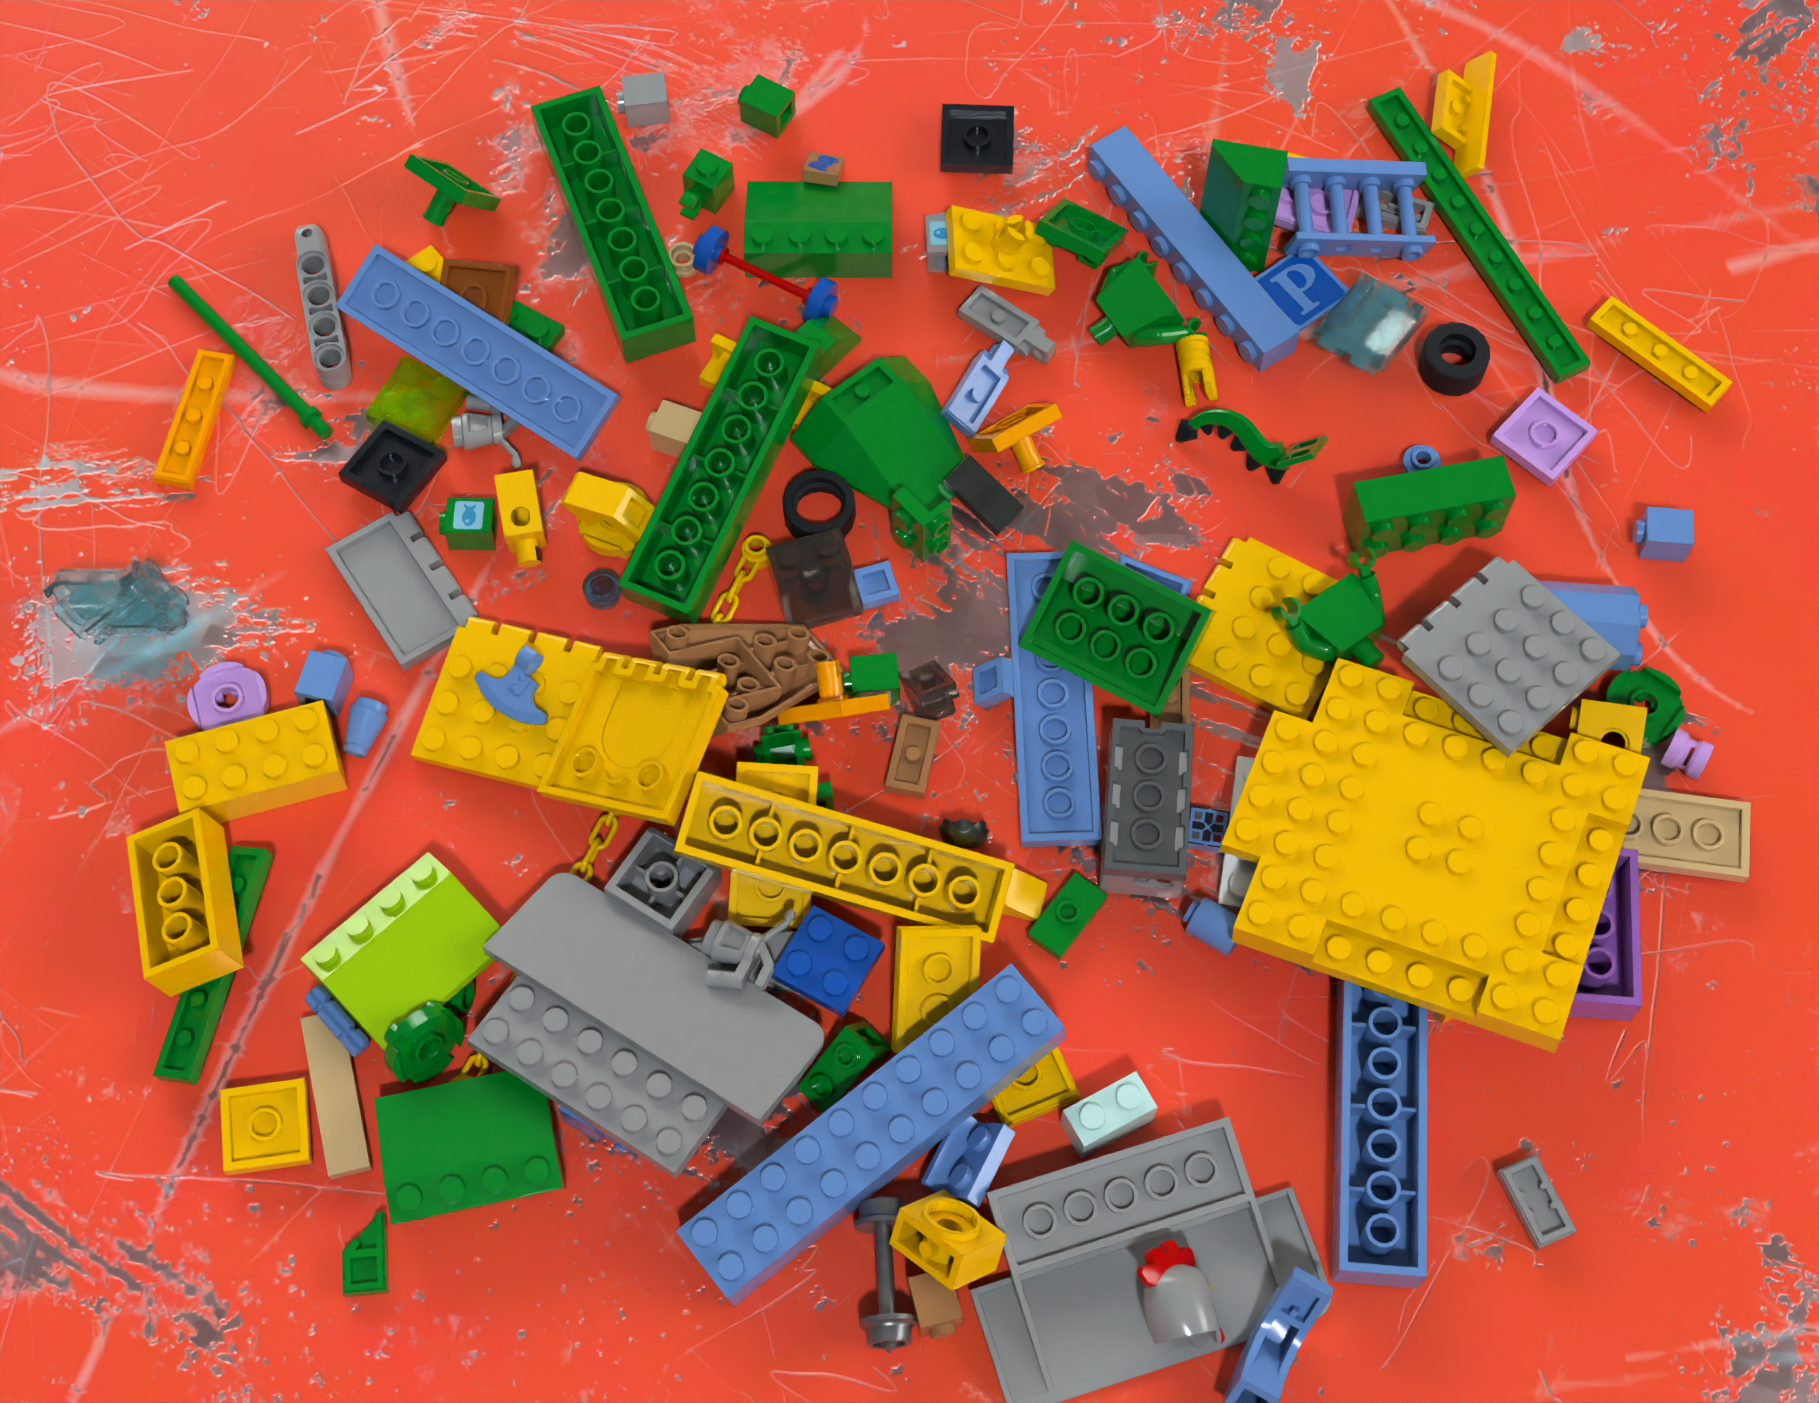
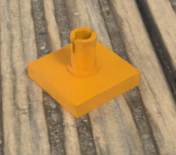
M1056 403L1028 404L973 436L968 437L967 441L973 452L998 453L1011 446L1022 473L1026 474L1045 464L1032 440L1031 434L1062 417V414Z
M840 660L814 663L820 699L816 700V704L788 708L778 715L779 725L890 709L889 695L886 693L848 699V695L843 693L839 666Z

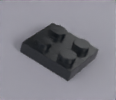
M943 104L940 172L1012 174L1014 106Z
M383 420L338 474L342 483L403 514L445 464L447 456L442 449Z

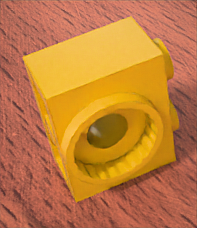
M1582 699L1581 707L1572 706L1569 729L1577 730L1578 735L1600 742L1605 734L1617 732L1625 740L1623 749L1641 754L1648 708Z
M943 1189L899 1208L889 1244L953 1291L996 1271L1007 1235L981 1217L974 1208L961 1202Z

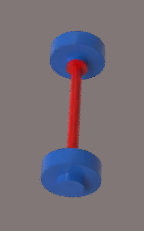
M715 225L709 227L705 234H701L696 240L693 248V254L695 255L693 268L695 270L710 275L717 268L718 264L723 265L726 262L802 298V304L806 305L803 313V321L805 322L810 319L831 318L839 302V298L836 297L838 283L822 277L814 288L809 287L808 290L796 286L729 254V248H727L729 233Z

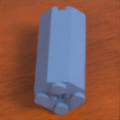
M1538 580L1621 653L1618 661L1608 670L1628 671L1631 665L1639 666L1641 664L1642 643L1638 642L1640 628H1645L1647 625L1648 606L1640 604V595L1633 587Z

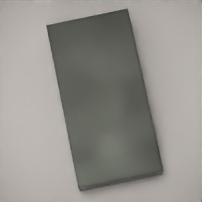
M970 454L941 483L996 536L1024 508Z

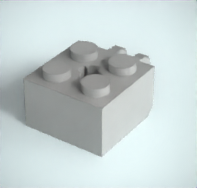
M654 827L646 830L604 887L605 894L681 939L722 883L720 869L672 854L678 834L674 839H671Z

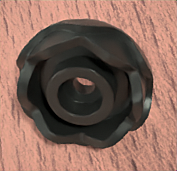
M943 819L942 826H939V833L941 839L946 844L961 848H979L986 841L989 829H987L985 821L974 823L967 819H960L951 822L949 819Z

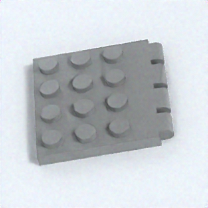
M1496 556L1476 573L1477 579L1471 577L1449 596V601H1443L1421 620L1422 625L1416 624L1397 641V646L1404 653L1401 661L1509 758L1618 661L1621 653L1515 560L1508 564L1501 557Z

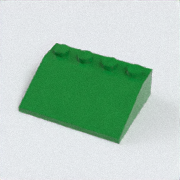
M748 181L744 221V261L781 278H892V182H839L838 186L835 187L809 182ZM745 272L746 277H756Z
M1071 540L1018 646L1159 717L1199 648L1217 611L1079 542Z
M508 1071L374 1098L383 1179L391 1225H400L566 1189L549 1098Z

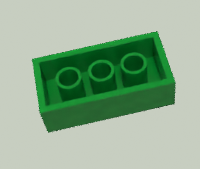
M1501 455L1353 482L1342 521L1351 551L1356 552L1358 558L1364 557L1362 546L1371 547L1374 549L1377 558H1380L1393 551L1404 550L1405 552H1414L1431 544L1452 545L1464 538L1477 536L1484 539L1492 537L1501 532L1516 498V493L1504 457Z

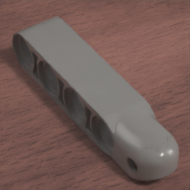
M317 224L298 226L294 234L298 255L296 271L312 360L321 384L330 390H340L350 384L353 372L342 312L335 307L339 296L332 271L327 239L323 230ZM338 364L337 366H335V367H333V368H328V367L331 366V365Z

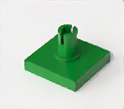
M410 154L404 165L409 171L437 189L422 216L439 227L444 226V222L455 202L460 205L495 212L501 201V198L447 162Z

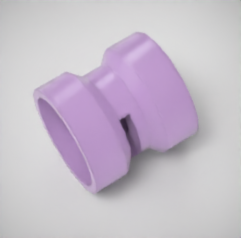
M1677 728L1661 757L1660 764L1668 768L1678 767L1684 771L1685 776L1697 781L1715 745L1704 740L1697 742L1690 738L1689 733ZM1691 747H1693L1694 749L1692 750L1687 762L1684 763Z

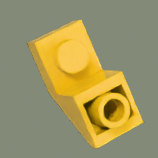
M583 472L575 474L560 502L563 507L588 526L605 520L634 543L640 540L656 508L629 486Z

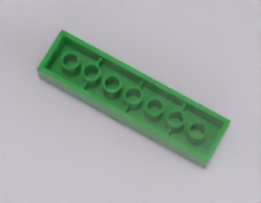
M600 85L532 105L531 111L536 135L625 363L695 342L693 315Z
M753 316L749 317L618 583L625 599L684 624H697L824 363L819 342Z

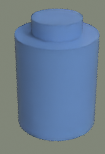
M1207 897L1201 903L1196 900L1191 903L1182 920L1188 924L1185 930L1186 933L1227 957L1230 956L1237 943L1231 940L1233 927L1238 915Z

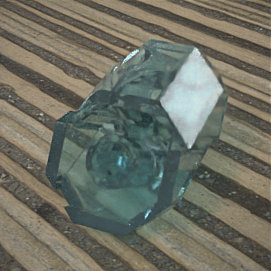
M1361 272L1355 284L1321 322L1315 333L1320 336L1317 344L1342 357H1345L1347 353L1352 355L1348 361L1349 363L1376 376L1379 370L1383 372L1387 370L1392 359L1424 323L1431 310L1392 287L1381 283L1374 277Z
M149 558L142 562L134 559L123 569H58L47 578L43 588L47 599L54 595L58 602L52 607L56 616L79 639L87 641L89 638L95 637L93 644L99 646L110 637L175 636L186 627L189 617L185 607L190 604V600L186 593L176 585L172 587L163 577L160 567Z

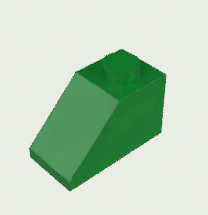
M834 316L831 318L823 317L807 320L794 332L820 343L824 363L815 379L818 382L861 342V337Z

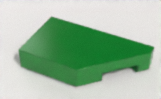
M384 1211L377 1212L372 1218L373 1221L342 1251L343 1295L345 1297L389 1293L387 1215Z

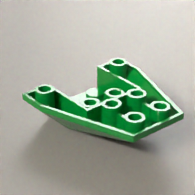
M906 356L878 357L821 397L790 437V442L815 468L838 474L848 482L852 489L891 511L892 495L902 487H905L929 512L947 499L949 502L953 500L955 496L941 483L965 459L949 422L940 414L943 409L930 381Z

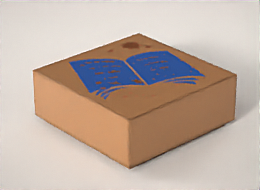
M809 152L803 168L802 181L838 186L844 170L845 157Z

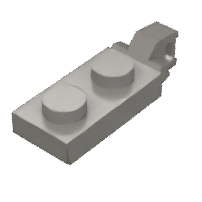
M979 285L958 309V317L998 343L1005 340L1015 349L1013 352L1019 353L1020 356L1026 358L1030 354L1032 358L1046 365L1055 355L1056 343L1045 336L1046 331L1039 326V320L983 285Z

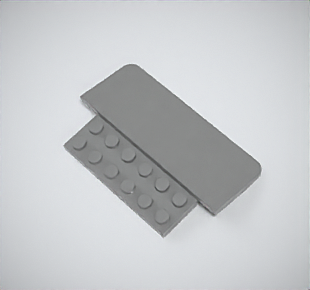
M559 873L550 877L483 946L485 955L518 976L467 1039L470 1048L676 1179L728 1107L760 1127L802 1077L820 1052L824 1044V1033L815 1021L766 991L762 992L755 989L754 984L747 981L743 989L707 986L706 976L708 969L729 972L731 970L713 961L709 956L660 928L578 876L571 873Z
M1225 1117L987 1192L985 1196L994 1225L1007 1235L1003 1254L1010 1277L975 1287L968 1291L1006 1403H1059L1247 1341L1276 1288L1282 1287L1295 1266L1327 1284L1328 1282L1293 1187L1255 1198L1230 1118ZM1169 1239L1175 1241L1179 1248L1189 1246L1192 1249L1195 1267L1202 1270L1207 1284L1212 1288L1210 1293L1218 1323L1225 1336V1340L1222 1343H1215L1211 1337H1209L1205 1347L1202 1348L1193 1346L1187 1338L1154 1343L1148 1330L1144 1311V1290L1146 1286L1141 1283L1137 1275V1268L1146 1265L1144 1257L1148 1249L1159 1248L1161 1242ZM1331 1299L1329 1300V1302L1327 1303L1319 1317L1325 1314L1326 1311L1329 1309Z

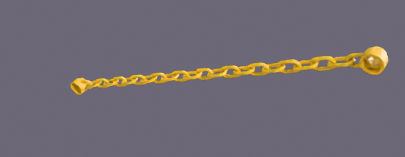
M752 535L742 543V556L734 570L736 579L729 592H724L718 598L711 611V624H727L731 620L739 605V597L737 595L744 582L752 580L758 569H762L770 564L772 560V546L770 541L764 536ZM756 545L763 547L759 552L750 550L751 547ZM744 563L749 568H752L748 575L745 570H741ZM725 598H727V603L732 604L723 619V614H717ZM609 812L598 819L588 839L590 848L583 861L575 863L569 873L575 875L580 868L582 874L587 873L583 880L589 883L594 872L592 863L599 850L607 848L619 826L617 820L619 814ZM605 821V825L607 827L612 826L602 843L601 838L595 837ZM514 973L511 983L518 976L516 973ZM480 1053L470 1056L461 1073L452 1078L450 1082L473 1078L467 1075L474 1061L477 1067L482 1066L477 1077L484 1076L489 1067L488 1059Z

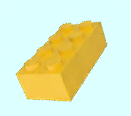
M323 700L164 741L180 815L199 807L219 824L348 789L332 719Z
M198 807L126 837L144 979L171 997L244 968L224 828Z

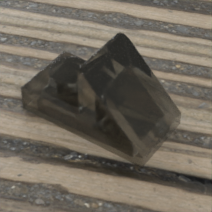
M935 660L899 672L900 681L916 717L936 721L953 715L956 712L953 699L960 697L956 682Z

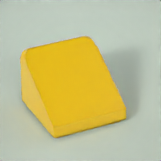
M1014 869L1002 914L1036 922L1041 915L1048 883L1018 869Z

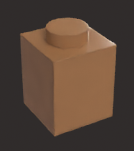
M928 1273L907 1278V1288L914 1315L917 1318L920 1337L930 1335L931 1340H939L956 1334L955 1328L962 1327L963 1321L956 1289L951 1291Z

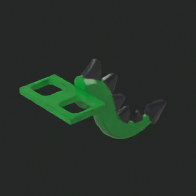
M1220 408L1205 410L1190 420L1181 419L1175 437L1179 443L1198 438V429L1201 428L1206 435H1210L1213 426H1217L1218 436L1222 440L1234 434L1235 436L1230 445L1231 450L1247 452L1246 468L1249 471L1265 466L1272 484L1280 483L1285 472L1290 469V465L1314 459L1328 441L1327 435L1293 444L1285 451L1283 442H1269L1254 423L1243 414Z

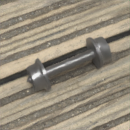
M880 1195L877 1198L860 1202V1216L854 1222L856 1231L875 1234L879 1314L863 1317L859 1320V1326L866 1332L867 1347L884 1349L891 1353L895 1348L911 1345L912 1327L917 1324V1318L912 1314L896 1313L893 1248L889 1242L899 1208L904 1207L903 1200Z

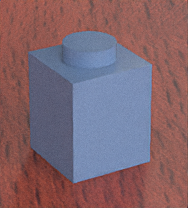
M1647 506L1641 519L1635 520L1632 530L1633 543H1638V558L1684 562L1694 546L1693 510Z
M310 650L294 690L300 706L323 700L329 715L339 717L354 677L348 659L332 650H325L323 653Z

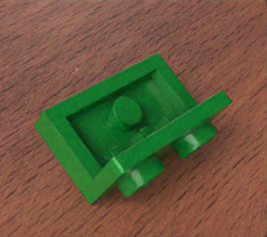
M902 487L892 495L891 535L895 542L904 550L908 548L922 562L932 554L934 556L941 554L951 541L952 504L946 499L929 512L905 487Z

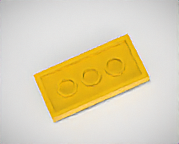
M753 762L736 763L735 782L816 805L818 766ZM730 871L728 920H732L740 926L773 928L784 920V914L788 909H793L796 912L795 918L787 928H799L811 909V894Z

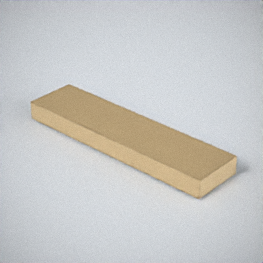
M317 1014L300 1018L328 1177L330 1180L373 1170L352 1055L344 1047L342 1041H339L321 1021Z

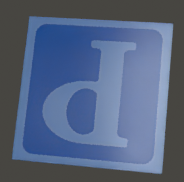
M1287 255L1255 277L1257 282L1299 331H1302L1353 295L1317 256L1313 258H1300L1298 255Z

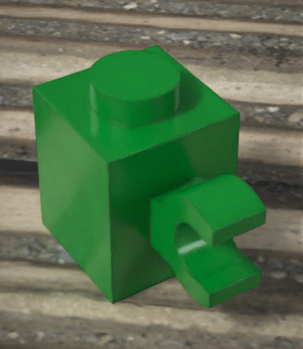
M701 148L682 174L684 193L679 200V204L684 207L680 211V215L693 221L701 208L717 214L735 189L733 163Z

